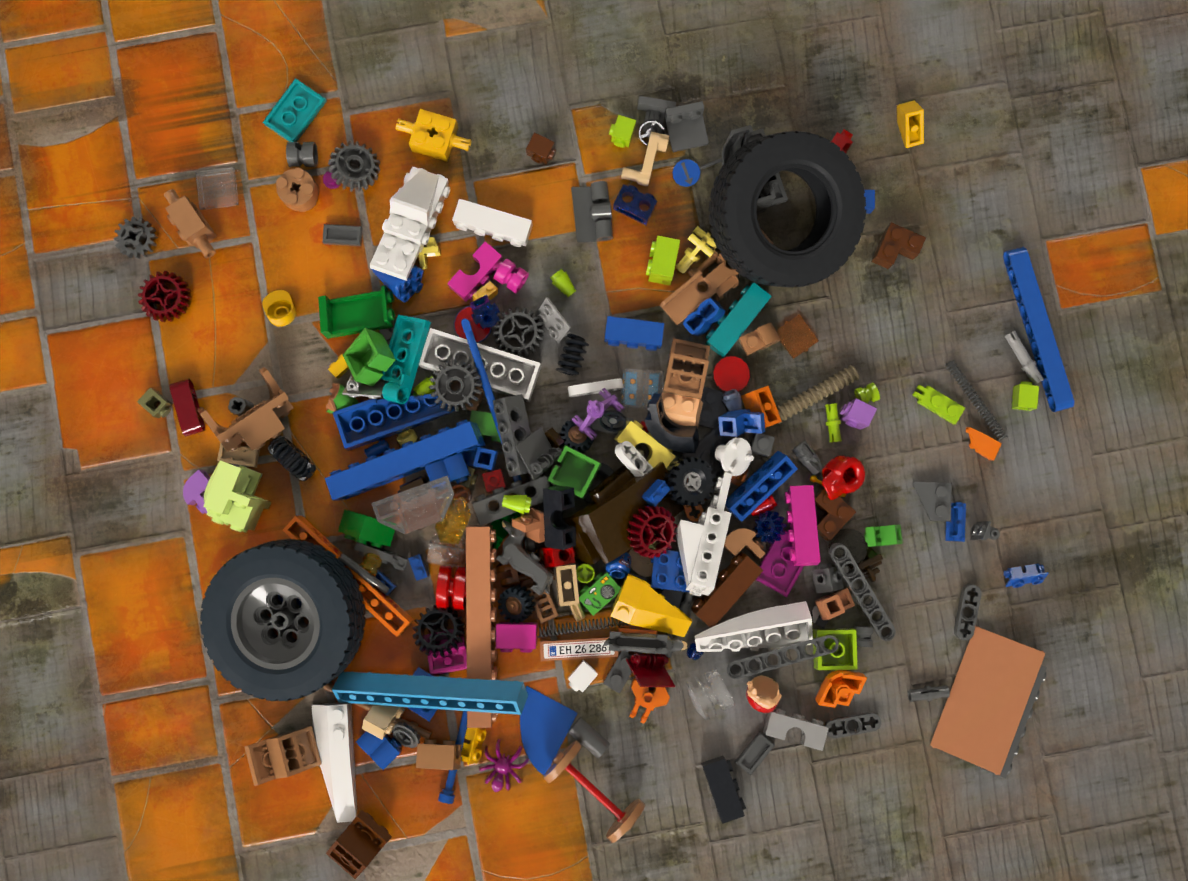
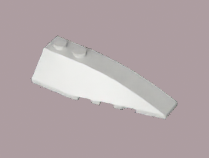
M807 602L770 607L715 625L694 636L697 652H721L723 649L728 648L732 651H740V648H750L751 651H758L759 648H768L769 651L811 640L813 639L812 617Z
M352 703L312 704L313 733L321 760L320 767L337 823L352 822L357 816Z

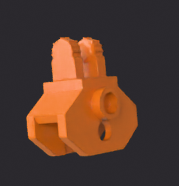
M634 678L630 686L635 695V704L629 717L634 718L636 716L639 706L645 707L646 709L640 721L644 724L654 708L667 705L670 697L666 688L655 687L654 690H649V687H640L636 678Z

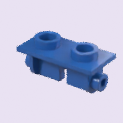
M951 503V521H946L945 541L965 542L966 503Z
M1039 563L1025 565V573H1023L1021 566L1007 568L1004 571V577L1009 580L1005 586L1018 588L1027 583H1032L1033 585L1040 584L1049 573L1044 572V566L1039 565Z

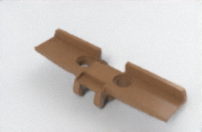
M762 231V233H763V235L765 236V238H766L771 244H774V243L768 238V236ZM716 251L694 270L691 269L688 272L691 278L660 304L676 325H679L689 314L696 311L699 305L706 299L715 295L716 301L719 302L723 298L724 293L730 288L734 289L739 285V280L736 277L739 273L736 272V269L727 267L726 260ZM716 261L719 266L703 278L701 276L702 272ZM697 285L704 286L707 291H699Z

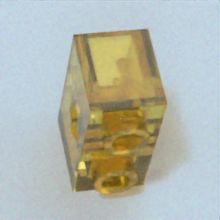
M447 497L435 525L440 543L459 544L471 517L466 499Z

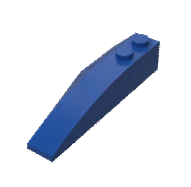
M431 394L410 396L405 404L385 399H370L332 413L344 448L350 451L455 412V407L453 406L451 412L447 411L448 405L442 409L440 406L443 401L438 404L434 402L438 396L432 397Z

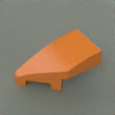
M966 427V433H969L971 441L969 443L970 449H975V452L994 461L1002 443L971 427Z

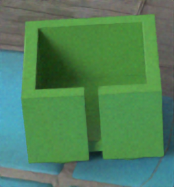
M364 328L343 354L354 380L372 387L383 376L382 371L386 372L396 360L383 334Z
M565 445L558 459V463L562 467L560 468L555 465L547 481L554 485L574 487V495L584 500L601 467V463Z

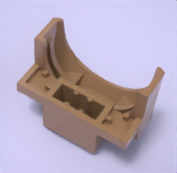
M264 367L259 369V372L268 386L270 399L267 401L263 400L231 421L232 424L229 425V428L217 424L203 407L197 410L227 452L238 449L243 441L251 450H258L270 438L275 439L280 436L282 430L285 429L278 418H284L289 415L293 406L289 402L286 393L280 389L269 371Z

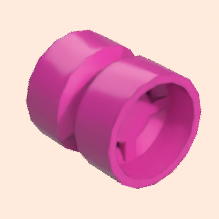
M506 258L498 267L493 278L502 285L507 284V288L516 294L525 284L529 273L521 267L516 268V264Z

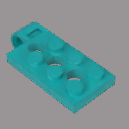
M398 314L389 344L396 360L386 372L382 371L383 376L380 378L389 381L382 390L385 400L399 404H405L408 401L430 328V321ZM411 333V338L407 341V337ZM406 351V355L402 359V354ZM400 370V375L397 378V372Z

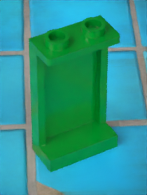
M381 286V291L331 300L326 295L318 297L320 331L327 339L358 334L364 328L375 331L393 327L395 313L391 303L394 302L393 293L386 286Z

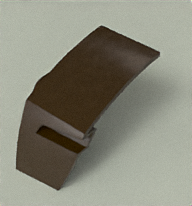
M660 462L642 477H635L625 465L621 466L590 492L593 500L591 504L585 509L577 511L574 515L564 518L568 525L575 526L576 546L573 547L575 550V561L592 565L602 559L604 564L633 548L629 545L630 540H628L627 536L630 535V532L626 529L631 528L629 521L634 520V514L638 515V509L644 510V506H650L642 498V495L657 479L667 482L668 478H664V476L668 472L663 462ZM666 494L656 506L664 507L672 513L671 516L675 517L684 507L669 498L671 494Z

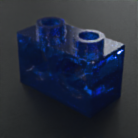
M623 184L613 204V210L647 226L656 208L657 200L649 193L643 194L636 187ZM630 196L632 201L627 203L622 198ZM642 204H646L649 206V209L647 211H643L639 208V206Z

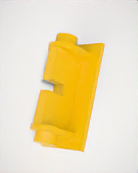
M467 728L465 739L471 741L470 743H463L461 761L467 762L468 765L478 763L482 756L481 748L486 738V728Z

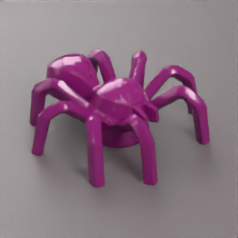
M500 739L496 742L498 759L491 757L488 752V746L485 747L487 759L495 764L479 767V771L482 772L486 769L495 768L485 780V784H488L493 776L498 773L491 784L494 792L502 790L504 785L503 775H505L506 789L510 790L509 773L518 783H522L523 780L512 770V768L521 769L529 761L527 758L520 765L512 764L521 753L522 746H519L511 759H509V754L505 757V753L501 757Z

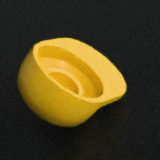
M276 290L269 293L263 299L262 305L265 314L273 325L282 327L294 321L296 309L287 291Z

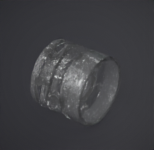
M716 668L704 674L705 684H702L698 678H695L698 686L695 689L690 681L686 683L688 695L696 711L705 721L710 719L706 710L710 709L713 716L717 715L715 705L718 704L723 711L735 706Z

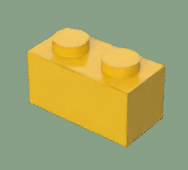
M489 281L473 294V301L482 308L498 294V288Z
M343 354L338 357L336 362L331 363L328 369L337 379L343 376L349 370Z

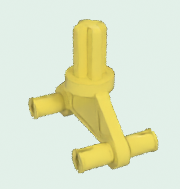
M699 226L693 231L696 235L692 233L688 238L696 247L694 250L688 247L684 251L685 256L676 265V268L681 273H685L694 262H698L701 259L698 255L700 250L709 257L715 252L716 245L714 239L710 237L712 234L706 233Z

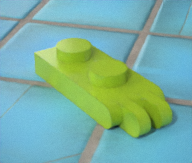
M918 385L916 389L922 392V394L916 391L912 394L918 399V404L953 425L957 423L965 410V407L930 386L924 388Z

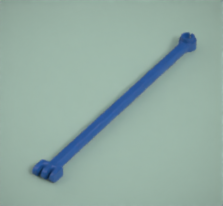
M465 318L462 319L461 324L478 374L481 377L480 381L501 441L493 405L495 397L470 321ZM520 475L512 476L514 482L522 480Z

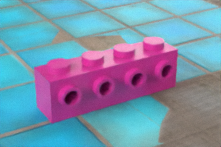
M813 485L790 486L787 492H785V503L789 506V511L786 512L787 523L790 522L791 529L788 530V540L792 542V549L789 552L790 561H793L794 566L818 565L820 563L814 487Z

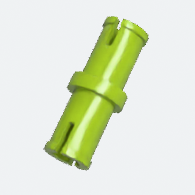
M837 403L826 404L827 422L825 423L828 426L829 443L842 441L839 426L841 420L838 417Z

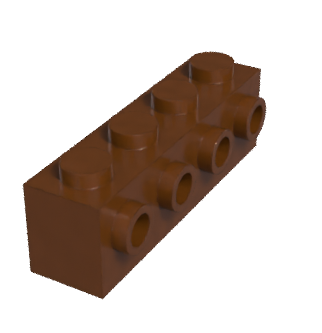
M743 552L737 554L732 558L731 564L719 573L714 590L709 596L703 595L694 601L691 608L692 612L710 628L715 626L764 570Z

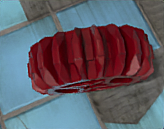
M156 271V277L151 274L149 275V281L143 280L146 285L145 287L139 286L143 292L138 293V296L142 298L138 302L140 305H143L141 309L147 312L146 315L148 317H153L155 321L160 319L161 322H166L168 319V321L172 322L174 317L180 318V312L186 313L184 307H190L186 302L192 300L187 295L191 290L186 288L188 283L183 281L181 276H177L174 272L169 274L168 271H164L162 274ZM165 283H173L177 290H169ZM153 303L161 304L164 310H156Z
M644 506V510L638 509V515H633L634 520L629 521L631 528L626 530L630 532V535L627 536L628 540H630L629 545L633 547L636 553L643 557L654 558V556L660 557L661 553L667 554L666 548H672L670 544L675 542L673 536L678 533L674 531L677 525L674 523L675 518L671 516L672 513L661 506Z

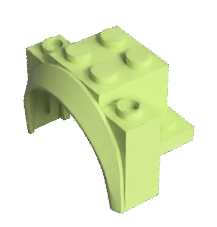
M220 460L209 479L204 493L205 504L203 507L206 508L207 515L213 517L211 521L221 525L230 524V528L238 532L255 530L263 509H269L271 505L270 501L254 495L263 474L241 465L236 467Z

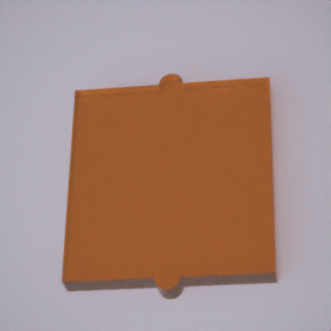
M800 314L791 321H786L785 325L776 330L781 339L780 342L793 359L801 353L807 352L808 348L819 341Z

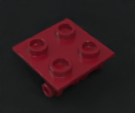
M635 653L631 656V659L626 658L640 687H675L664 667L669 662V658L665 654Z

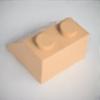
M662 392L663 405L667 417L678 425L697 426L698 429L703 402L697 398Z

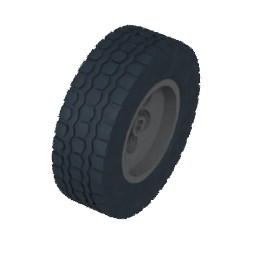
M295 539L267 542L245 550L231 558L214 575L210 582L211 585L207 587L206 597L203 598L201 606L203 610L200 615V621H202L200 626L201 634L204 635L202 639L205 648L207 647L208 649L207 654L210 660L214 661L213 665L215 668L221 671V675L227 681H231L230 684L237 689H242V692L259 699L266 698L268 701L295 700L321 689L348 667L361 645L360 641L363 639L365 631L363 628H365L366 617H364L366 614L365 604L362 602L364 601L362 592L359 591L358 588L360 587L356 579H353L354 575L349 568L346 569V565L338 560L336 555L329 550L325 551V548L319 545ZM278 595L282 596L283 603L279 601ZM297 598L301 600L302 606L297 604ZM267 610L271 612V617L267 615ZM304 617L309 620V625L304 622ZM274 628L277 629V631H278V636L275 635V633H274V631H273ZM292 632L296 633L297 639L293 638Z

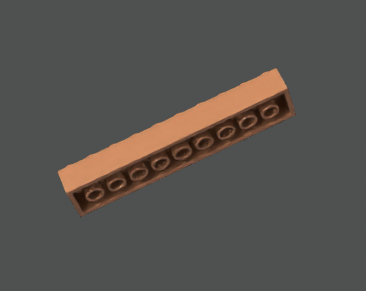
M469 525L466 527L467 679L496 680L498 675V668L494 666L497 658V648L494 647V642H496L494 622L497 619V607H493V602L497 600V588H493V582L497 580V568H493V562L497 560V550L493 549V542L496 541L497 532L496 529H493V525ZM467 711V728H491L493 722H496L498 713Z

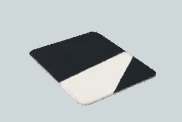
M815 606L810 613L812 622L824 629L829 620H822L818 608Z

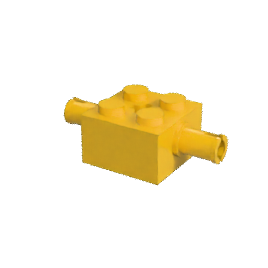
M420 109L415 123L400 118L397 120L399 124L396 123V130L411 134L409 146L412 152L448 162L452 147L466 151L470 149L471 139L456 136L459 128L456 119Z

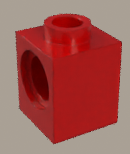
M501 469L482 474L488 494L493 493V490L500 487L507 489Z
M549 547L542 548L546 568L575 563V550L573 547L565 550Z

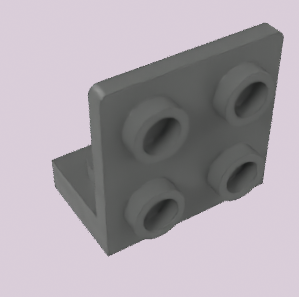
M703 101L665 110L664 118L668 135H670L669 140L672 152L708 145L709 141L703 119Z

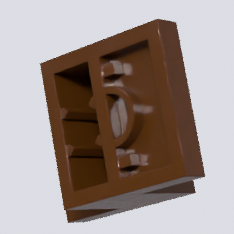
M361 811L326 854L356 879L392 836L385 827L378 825L369 813Z

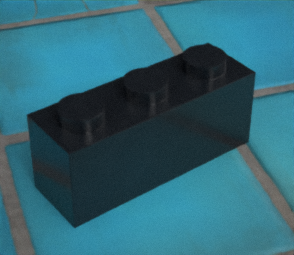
M720 756L702 762L701 764L722 824L744 817L743 810L746 809L743 798H739L736 792L740 789L736 778L732 779L730 772L733 771L730 760Z

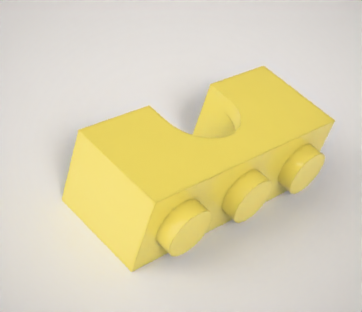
M636 420L633 422L627 421L626 427L616 435L614 440L618 443L629 441L634 447L639 443H644L649 449V455L646 459L648 463L654 468L660 462H663L667 469L676 457L672 454L674 450L658 443L650 432L647 434L642 430L643 426Z

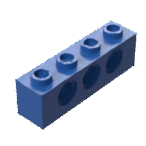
M777 451L726 499L725 507L734 517L742 522L798 468L787 455Z

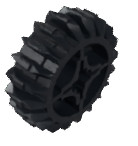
M280 435L273 439L268 446L270 454L299 480L306 481L316 471L314 463L284 436Z
M433 605V611L426 608L427 614L420 613L419 615L422 619H415V622L418 624V626H413V630L416 633L412 636L414 639H417L415 645L420 646L419 650L421 652L425 651L427 656L433 654L434 658H437L439 653L442 657H445L446 651L451 655L453 647L456 650L459 649L456 643H463V640L459 637L465 636V632L462 631L465 628V624L461 623L463 618L458 616L459 613L456 610L452 612L450 606L446 610L445 608H439L438 610L436 605ZM439 618L437 622L430 623L433 619ZM449 619L454 625L453 634L447 630ZM440 628H441V629L444 631V633L441 632V633L439 634V632H438V634H437L434 630H437V629L440 630ZM425 629L431 632L429 643L425 640ZM443 639H447V640H448V641L445 642L444 644L438 645L441 640H443Z

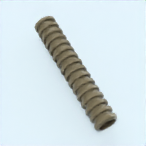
M850 365L848 369L844 368L843 372L839 371L833 377H828V380H823V383L819 382L818 386L814 385L812 389L808 388L807 392L803 391L802 395L798 394L797 397H792V400H787V403L783 402L782 406L778 405L777 410L781 421H786L793 414L797 415L798 411L806 410L808 406H813V403H818V400L822 401L823 397L827 398L829 394H834V391L838 392L839 388L843 389L849 383H854V380H859L857 369Z

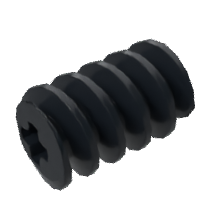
M569 333L567 336L570 339L565 340L567 346L562 349L566 354L560 355V358L564 361H558V365L561 368H556L555 370L573 376L579 375L575 368H582L578 361H584V358L580 354L587 353L583 346H589V344L585 342L584 338Z

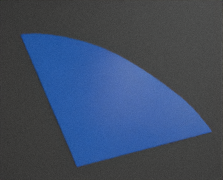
M526 686L528 697L520 715L521 739L529 760L544 775L551 766L578 713Z

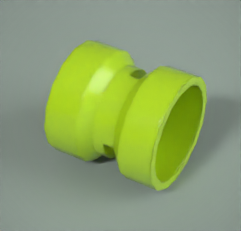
M874 383L867 384L866 388L859 387L854 389L855 397L867 404L870 401L876 402L880 400L878 388Z
M589 564L579 565L576 569L577 579L581 583L592 581L595 575L593 567Z

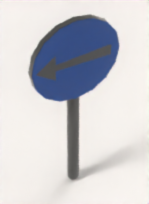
M722 158L702 166H698L693 160H681L673 168V179L682 187H691L699 180L700 170L722 162Z

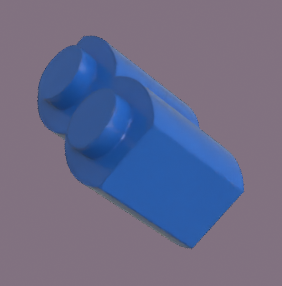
M712 298L706 299L699 305L697 311L687 316L683 325L692 335L701 336L709 330L712 323L719 321L723 317L726 310L718 301Z
M463 453L455 454L425 466L432 488H438V491L449 488V484L455 481L457 484L463 483L468 480V476H471Z
M366 731L356 741L360 748L383 770L402 751L400 748L401 744L394 737L391 739L387 734L382 740Z

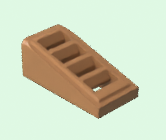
M532 582L526 585L527 591H531V593L529 594L530 596L534 595V597L536 598L540 595H538L536 592L532 593L533 590L531 589V587L537 584L536 582ZM545 591L543 593L546 594L545 597L532 600V602H536L534 608L541 623L559 616L550 593L547 594ZM549 601V604L538 607V605ZM552 608L551 612L544 615L541 614V612Z

